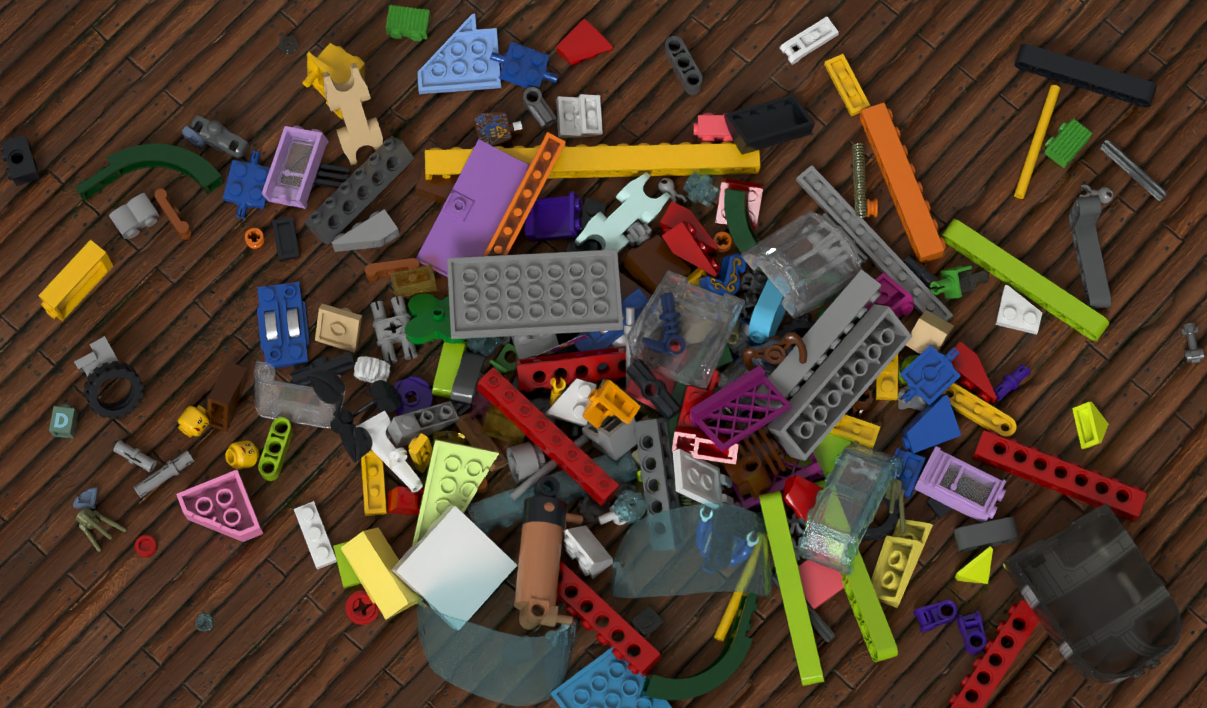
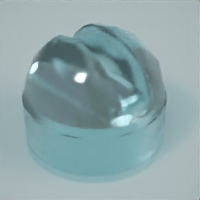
M206 612L198 614L195 620L196 629L202 632L211 630L213 628L212 616Z

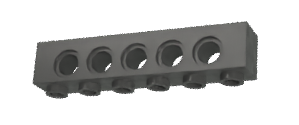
M391 136L304 223L318 240L328 245L415 158L402 141Z
M659 418L634 422V434L637 438V455L641 466L640 476L644 487L643 498L646 503V519L649 524V540L652 551L686 547L679 495L676 492L674 461L668 420Z

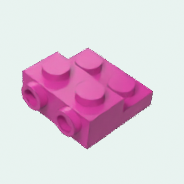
M882 273L875 279L881 284L879 291L881 296L874 304L889 306L898 318L903 314L906 316L912 312L914 301L911 294L885 273ZM872 302L866 307L868 311L874 305Z

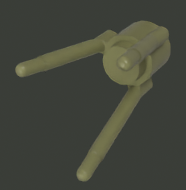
M886 479L885 486L880 487V493L869 522H873L884 494H886L885 498L890 499L889 513L891 514L894 511L895 500H898L899 497L901 533L905 534L902 481Z
M85 507L78 513L76 520L80 523L79 528L86 534L98 552L101 551V548L88 528L90 530L96 528L109 540L112 539V536L98 524L99 519L123 532L127 531L126 528L101 515L98 511H92Z

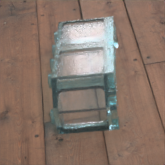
M857 441L846 446L842 454L837 455L832 473H828L825 479L826 485L823 491L820 490L817 494V503L814 508H810L806 519L808 521L804 536L799 544L802 558L850 576L854 569V565L851 563L854 557L858 555V546L891 480L896 479V476L900 477L904 469L903 458L895 455L890 456L860 445Z

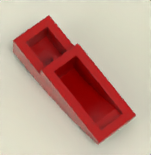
M676 426L672 452L681 449L693 455V458L736 464L739 442L721 452L703 431ZM718 435V439L722 443H725L726 441L730 440L729 438H725Z

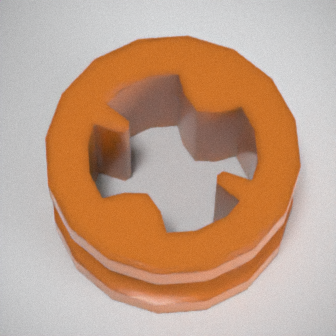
M867 199L868 215L866 217L870 215L877 217V199L873 201Z
M258 228L247 230L245 233L246 244L252 249L260 248L264 243L263 232ZM253 234H257V237L260 239H257V242H252V239L249 238H252Z
M719 232L714 236L713 241L718 246L717 252L725 253L730 250L732 238L728 233ZM719 239L722 241L723 239H726L727 245L722 244L721 246H719V241L717 240Z

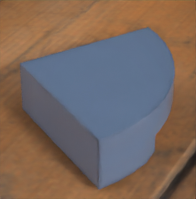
M185 126L182 130L185 140L202 150L206 144L204 140L191 128Z
M89 488L75 499L73 508L84 509L88 507L91 510H95L99 489Z

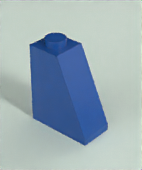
M941 394L902 431L903 437L901 441L905 450L908 449L909 452L916 453L961 436L948 395Z

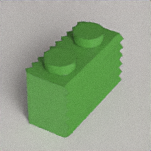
M389 5L386 23L387 35L395 39H400L402 36L410 37L413 41L428 39L431 21L430 10Z
M1074 118L1069 123L1065 121L1058 129L1060 133L1057 137L1052 136L1045 144L1047 149L1044 154L1064 169L1086 145L1092 135L1091 131Z

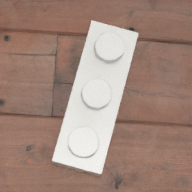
M314 501L295 508L294 512L316 569L337 562Z

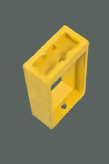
M90 240L38 295L42 300L41 306L46 309L45 312L53 319L57 317L63 322L114 267L107 253Z

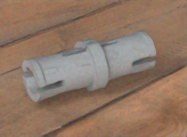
M122 440L116 443L113 451L128 459L132 465L137 464L149 473L156 467L157 460L142 453L141 449H135Z

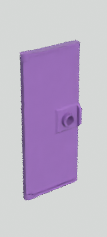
M478 139L416 257L419 263L448 277L447 258L483 257L530 165Z

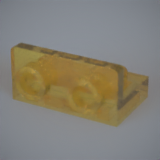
M491 404L486 413L481 433L514 445L524 443L526 435Z

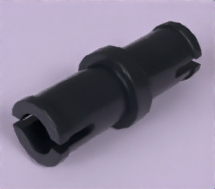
M911 254L904 259L903 262L929 287L932 282L940 280L929 271L927 265L923 266Z

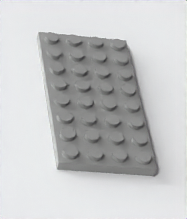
M617 249L447 258L451 339L623 330Z

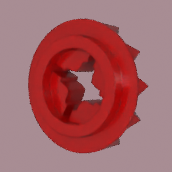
M365 590L353 593L345 605L348 618L351 622L358 625H369L377 619L380 613L376 603L373 604ZM360 600H362L365 606L369 605V608L366 609V616L361 611H356L360 608Z

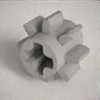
M636 222L627 229L628 235L626 237L630 240L629 244L632 247L635 244L639 247L645 240L651 239L652 230L647 223L642 225L640 222Z

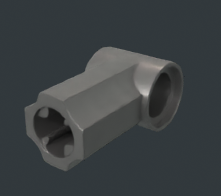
M527 88L523 94L524 108L531 113L541 129L550 127L557 121L556 116L542 98L538 88ZM533 96L537 98V101L530 102L527 98Z

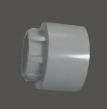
M530 442L507 448L508 465L516 483L526 481L546 465L542 450L535 444L531 445Z

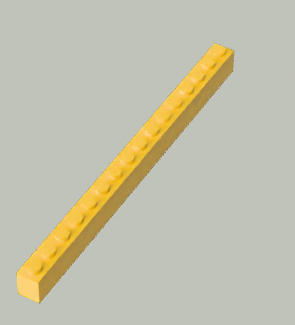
M725 141L721 144H712L711 142L691 144L683 142L679 145H671L670 143H660L659 145L641 143L638 146H629L628 144L608 146L607 144H599L594 147H588L584 144L576 145L575 147L564 145L548 178L639 177L646 172L650 176L758 174L760 169V153L757 150L742 155L736 144L730 141ZM540 145L534 148H525L524 146L504 148L502 146H495L500 151L531 165ZM453 147L450 150H442L441 148L425 150L426 180H432L433 175H442L443 178H450L451 175L461 174L474 147L471 149Z

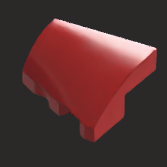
M585 19L556 46L557 54L571 66L580 63L583 59H592L597 54L613 50L612 45Z
M795 475L786 479L782 499L788 506L793 508L798 518H803L807 522L809 532L814 533L817 531L825 513L830 491Z

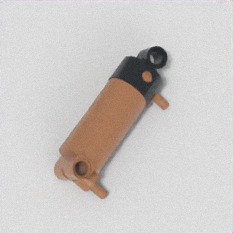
M551 475L541 478L534 488L535 496L526 498L523 506L514 607L520 610L519 623L527 630L534 629L538 624L554 627L556 623L567 625L573 623L572 616L558 614L556 596L562 537L566 528V522L582 524L583 516L566 512L567 504L556 498V494L560 489V483ZM543 485L548 486L551 492H546L543 489Z

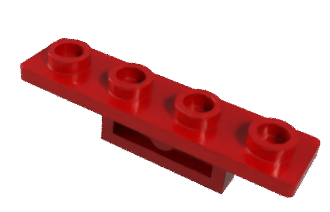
M711 368L706 389L690 385L686 386L676 426L703 431L698 425L694 426L690 421V408L713 394L714 387L717 388L720 381L718 370ZM707 419V420L704 421V423H705L707 426H708V423H709V419Z

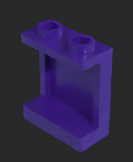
M573 191L570 192V196L536 199L525 220V236L531 242L577 238L579 230H582V220L579 217V210H582L581 198Z

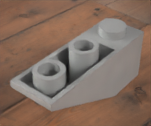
M384 209L381 212H374L365 222L355 224L346 234H339L331 243L335 252L383 247L400 235L397 226Z
M451 401L394 417L388 432L395 447L398 448L410 444L421 433L429 436L459 421V417Z

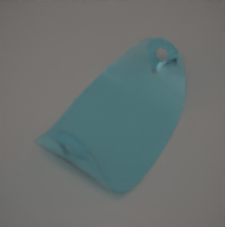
M726 503L685 506L645 517L629 528L615 554L610 578L612 596L641 598L731 591L752 593L772 598V558L770 562L766 525L754 512Z
M420 599L417 601V632L423 652L432 670L447 682L485 699L512 706L534 705L548 700L552 697L550 693L565 682L575 652L577 618L568 629L554 635L521 637L449 617L432 610Z

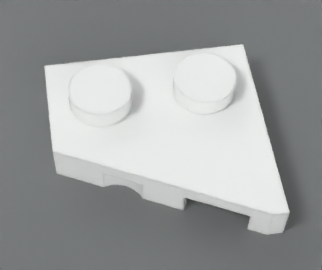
M1005 285L995 325L1037 335L1042 312L1010 286Z
M575 379L552 407L547 410L545 415L585 427L588 421L582 415L589 401L588 395L592 390L596 389V384Z

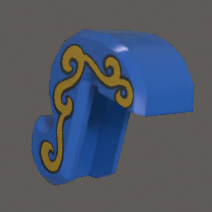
M737 253L724 257L718 280L708 276L699 279V286L702 292L714 294L717 299L727 298L736 294L741 282L739 274L746 271L747 264L745 258Z

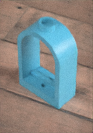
M772 270L751 317L748 337L754 342L766 343L768 338L776 335L790 305L793 276Z

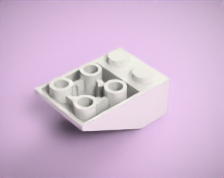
M587 526L570 528L564 531L565 551L572 560L576 558L579 563L578 567L585 576L589 575L594 579L613 564V558Z

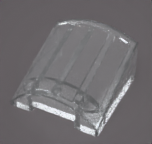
M811 210L741 253L742 258L752 270L755 271L761 268L785 297L781 304L793 319L834 301L862 269L854 249L841 231L826 218Z
M668 270L627 335L630 356L634 360L641 359L650 370L668 379L685 385L707 388L745 301L727 293L721 296L688 283L687 277ZM673 293L675 310L681 314V317L677 318V322H681L678 329H682L679 336L685 340L686 348L676 357L657 353L642 343L643 337L656 341L663 340V332L666 330L661 325L665 323L664 320L659 319V315L663 314L661 294ZM670 341V349L677 352L679 344L676 341Z

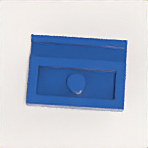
M897 448L882 484L885 485L886 479L902 481L904 497L911 499L914 488L927 462L926 458Z

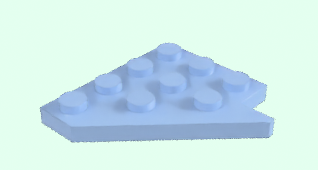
M472 14L417 72L419 94L501 88V79H499L500 64L490 60L492 51L499 54L497 28L476 30L475 14Z

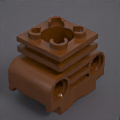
M733 424L726 425L723 428L732 429ZM735 424L734 430H742L737 424ZM765 425L757 430L758 434L755 435L753 432L750 434L751 438L747 439L745 437L739 441L736 464L721 462L732 481L736 483V488L743 497L750 492L754 500L759 498V495L766 494L773 486V481L765 466L768 465L775 477L779 473L772 462L776 461L782 472L786 470L782 463L785 461V458L781 452H778L780 449L774 439L768 434L769 431ZM718 433L719 436L731 438L730 434Z

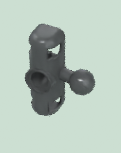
M196 115L189 128L195 131L210 147L217 151H224L235 158L243 157L250 147L246 140L231 133L218 120L209 121Z

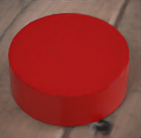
M142 535L135 542V550L141 557H151L157 551V542L150 535Z

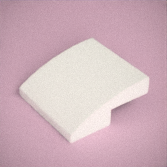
M580 94L579 97H557L558 138H582L603 134L600 95Z

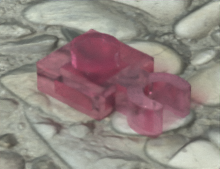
M477 390L472 403V407L475 408L471 412V420H474L475 416L480 414L483 416L482 423H485L488 416L487 411L493 412L494 405Z

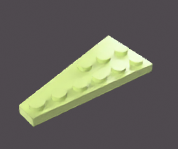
M435 439L412 546L423 538L428 528L449 505L456 506L464 514L499 452Z

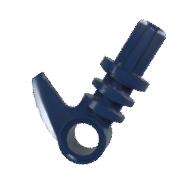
M673 293L661 294L663 314L659 315V319L664 320L665 323L661 325L666 330L663 332V340L656 341L643 337L642 343L657 353L676 357L686 348L685 340L679 336L682 329H678L681 322H677V318L681 317V314L675 310ZM670 341H676L679 344L677 352L670 349Z

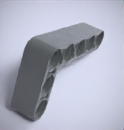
M1098 195L1076 198L1069 213V224L1087 306L1093 310L1111 307V296L1095 226L1101 214V202Z

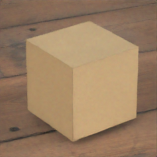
M926 310L918 319L911 332L912 338L906 343V346L919 354L923 353L930 345L940 352L954 325Z

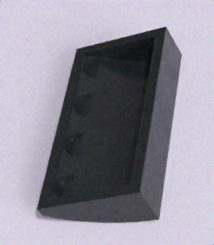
M794 94L724 115L730 135L742 155L811 135L815 125Z

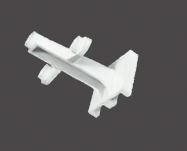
M385 411L356 426L363 427L368 431L373 442L371 450L410 488L411 492H417L423 487L414 469L405 461L407 459V451L402 447L396 449L390 442L391 436L388 428L391 422Z

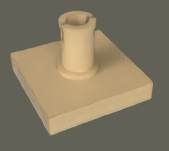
M321 304L318 312L315 341L355 353L358 348L362 315L355 314L348 308L339 309Z

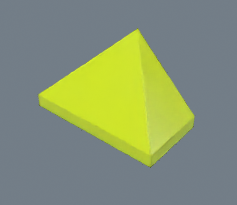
M1087 402L1072 408L1081 449L1102 443L1109 423L1092 402Z
M991 546L957 572L955 579L963 582L988 584L993 554Z

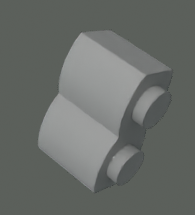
M145 193L139 194L127 204L109 214V217L124 239L136 237L142 228L153 226L160 217Z

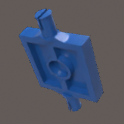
M512 41L504 56L492 51L490 60L501 63L499 79L524 88L535 87L539 89L544 79L556 83L558 75L547 71V62L550 56L548 54Z
M252 151L250 162L232 160L223 201L239 206L236 215L239 219L240 215L241 219H245L247 208H265L267 199L262 195V191L270 168L258 164L261 154L258 151L257 153Z
M930 345L900 373L910 388L901 398L907 403L917 395L923 398L930 406L961 377L951 363L960 352L953 347L944 356Z

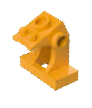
M606 380L600 389H594L588 395L589 401L582 417L596 429H599L607 416L612 417L616 415L625 424H630L641 406L611 380Z

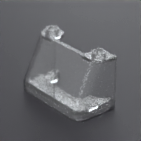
M256 361L254 369L255 409L261 417L269 419L284 417L293 423L331 428L330 421L335 417L333 413L336 411L338 402L335 404L323 402L316 395L313 387L275 381L276 371L274 367L267 362ZM345 389V391L341 394V395L343 396V401H344V396H345L346 389Z

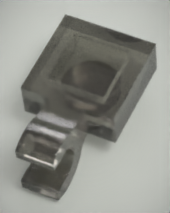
M971 269L958 272L961 294L976 291V284L989 282L987 270L972 274Z

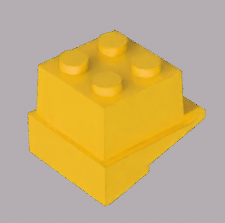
M329 43L318 57H315L310 52L307 53V77L303 81V85L309 88L312 84L326 99L322 73L328 72L335 83H345L351 77L350 64L356 63L358 70L365 79V63L359 57L347 53L342 47ZM341 109L333 111L339 118L343 119Z

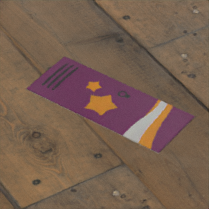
M579 336L536 356H548L587 339L589 336Z

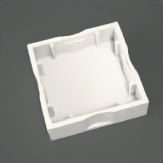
M449 505L428 528L423 538L405 553L391 571L412 591L421 595L453 629L460 630L514 570L517 564L456 506Z

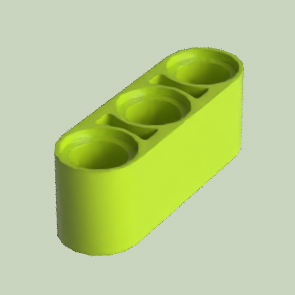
M464 340L456 344L444 341L432 395L451 399L453 383L464 352L467 349V341Z
M284 417L276 418L273 421L259 461V472L267 481H274L279 477L293 436L292 426L289 420ZM280 426L288 427L284 433L277 432ZM276 445L281 446V449H280L279 452H277V453H272V452H271V448H272L273 446H276ZM269 465L274 466V470L271 473L264 472L265 467Z

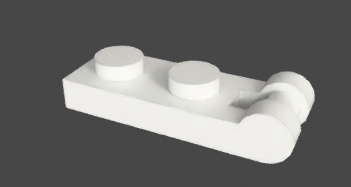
M825 17L780 46V50L783 54H787L789 57L788 61L793 65L807 54L838 36L839 32L829 18ZM797 45L799 50L795 52L792 48Z

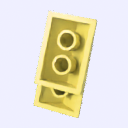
M898 519L893 536H886L871 578L879 602L898 608L931 531L932 524L905 520V534H902L900 519Z
M379 528L362 531L341 547L342 552L373 604L376 603L385 620L424 599L421 595L412 591L391 571L399 559Z

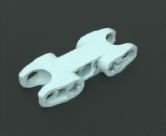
M646 172L631 181L618 193L616 198L622 203L620 207L608 218L599 211L587 223L582 233L574 242L579 246L589 239L596 240L601 244L602 250L617 249L618 254L630 242L624 235L627 229L637 220L643 225L645 223L649 224L657 217L663 205L671 196L667 192L656 199L646 196L643 186L650 177Z

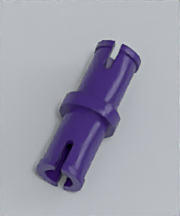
M1021 363L1010 375L1006 374L1003 377V381L993 389L996 396L998 395L996 398L998 401H1001L1011 390H1015L1018 384L1030 375L1031 372L1028 367L1023 369L1025 364Z

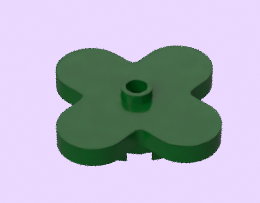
M421 293L409 300V312L414 317L405 326V335L409 342L423 344L428 341L433 342V339H442L447 343L456 344L467 339H451L449 296L443 300H438L431 294Z

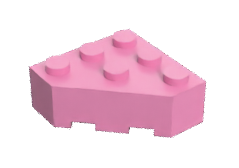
M238 470L176 494L187 520L242 542L263 534Z

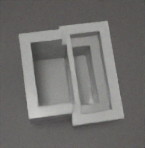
M105 336L90 344L93 352L74 361L78 370L81 373L85 371L87 377L94 372L93 370L96 367L103 366V363L119 362Z
M616 415L612 417L607 416L599 429H596L590 423L582 428L583 435L591 439L592 445L615 461L637 444V438L634 434L635 418L632 419L630 424H625Z

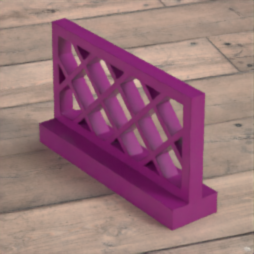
M759 365L690 408V421L694 426L698 425L718 449L723 452L790 410L792 405L765 376L764 369ZM764 384L769 389V394L756 393V388ZM750 397L752 398L751 405L738 404L739 399ZM755 398L768 400L767 407L754 406ZM770 400L780 401L783 406L778 409L769 408ZM726 407L735 409L734 416L721 415V412ZM737 410H749L750 417H737ZM753 411L766 413L765 417L761 420L752 419ZM709 418L717 419V427L707 426L704 421ZM720 420L733 421L732 429L719 428ZM736 422L748 423V428L744 431L734 430ZM718 433L730 434L731 438L722 443L718 439Z
M776 441V444L778 445L779 449H782V450H783V453H782V454H783V456H784V458H785L787 452H786V451L784 450V448L779 444V442ZM813 452L809 455L813 463L806 467L798 465L800 459H796L794 464L782 462L784 466L793 468L791 475L787 477L780 475L775 477L774 474L769 473L770 477L774 479L773 486L767 493L781 491L783 497L786 479L795 475L812 483L824 477L825 475ZM778 465L777 471L780 474L781 468ZM732 481V486L744 510L754 512L762 510L759 498L754 500L750 496L744 499L737 490L736 483Z

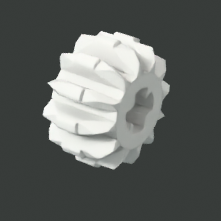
M361 356L358 357L355 363L354 376L359 380L372 384L378 380L387 381L390 374V365L383 360Z

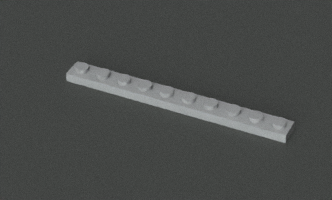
M812 165L796 178L799 185L838 226H842L843 230L856 241L859 249L873 264L912 295L914 307L921 315L927 310L947 322L953 318V314L861 217L855 215V210Z

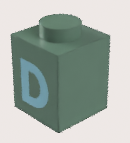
M61 404L60 407L53 406L49 431L54 437L74 439L79 414L73 406Z

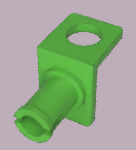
M972 265L956 266L942 270V280L934 281L930 284V287L937 286V288L930 289L934 295L944 292L946 299L961 298L958 272L972 269Z
M506 343L496 360L491 359L489 361L502 376L507 373L513 374L516 369L515 361L508 363L505 360V354L508 351L516 353L515 347L510 343Z

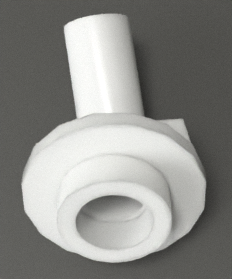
M616 504L609 508L610 512L598 517L601 525L611 520L617 525H623L628 520V510L625 505Z

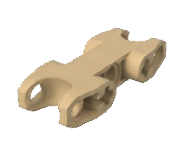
M356 63L350 64L351 77L345 83H335L328 72L322 73L324 93L330 111L341 109L346 127L336 129L342 149L351 165L357 164L356 152L363 145H370L377 150L383 144V137L377 118L374 117L366 120L361 102L370 100L371 97L365 79L358 70Z

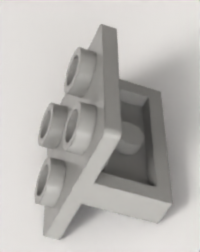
M556 334L511 336L519 359L536 357L538 354L559 346Z

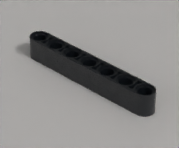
M1029 44L1020 45L1014 66L1020 70L1141 107L1152 106L1157 85L1153 82Z

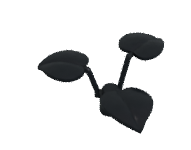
M316 371L309 374L307 378L311 382L316 395L327 404L338 402L336 411L333 413L335 417L330 421V427L335 433L340 434L342 443L353 462H358L371 450L373 442L368 431L363 427H356L353 419L375 403L381 412L392 413L396 411L402 402L401 394L390 383L378 380L371 384L369 389L370 395L374 400H371L353 414L347 410L340 412L343 402L341 394L345 391V385L341 378L329 371Z

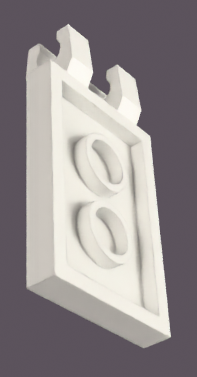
M681 449L673 451L676 492L715 510L725 505H728V507L734 506L733 498L727 494H722V490H724L723 485L728 488L732 487V479L720 474V468L702 459L693 458V455Z

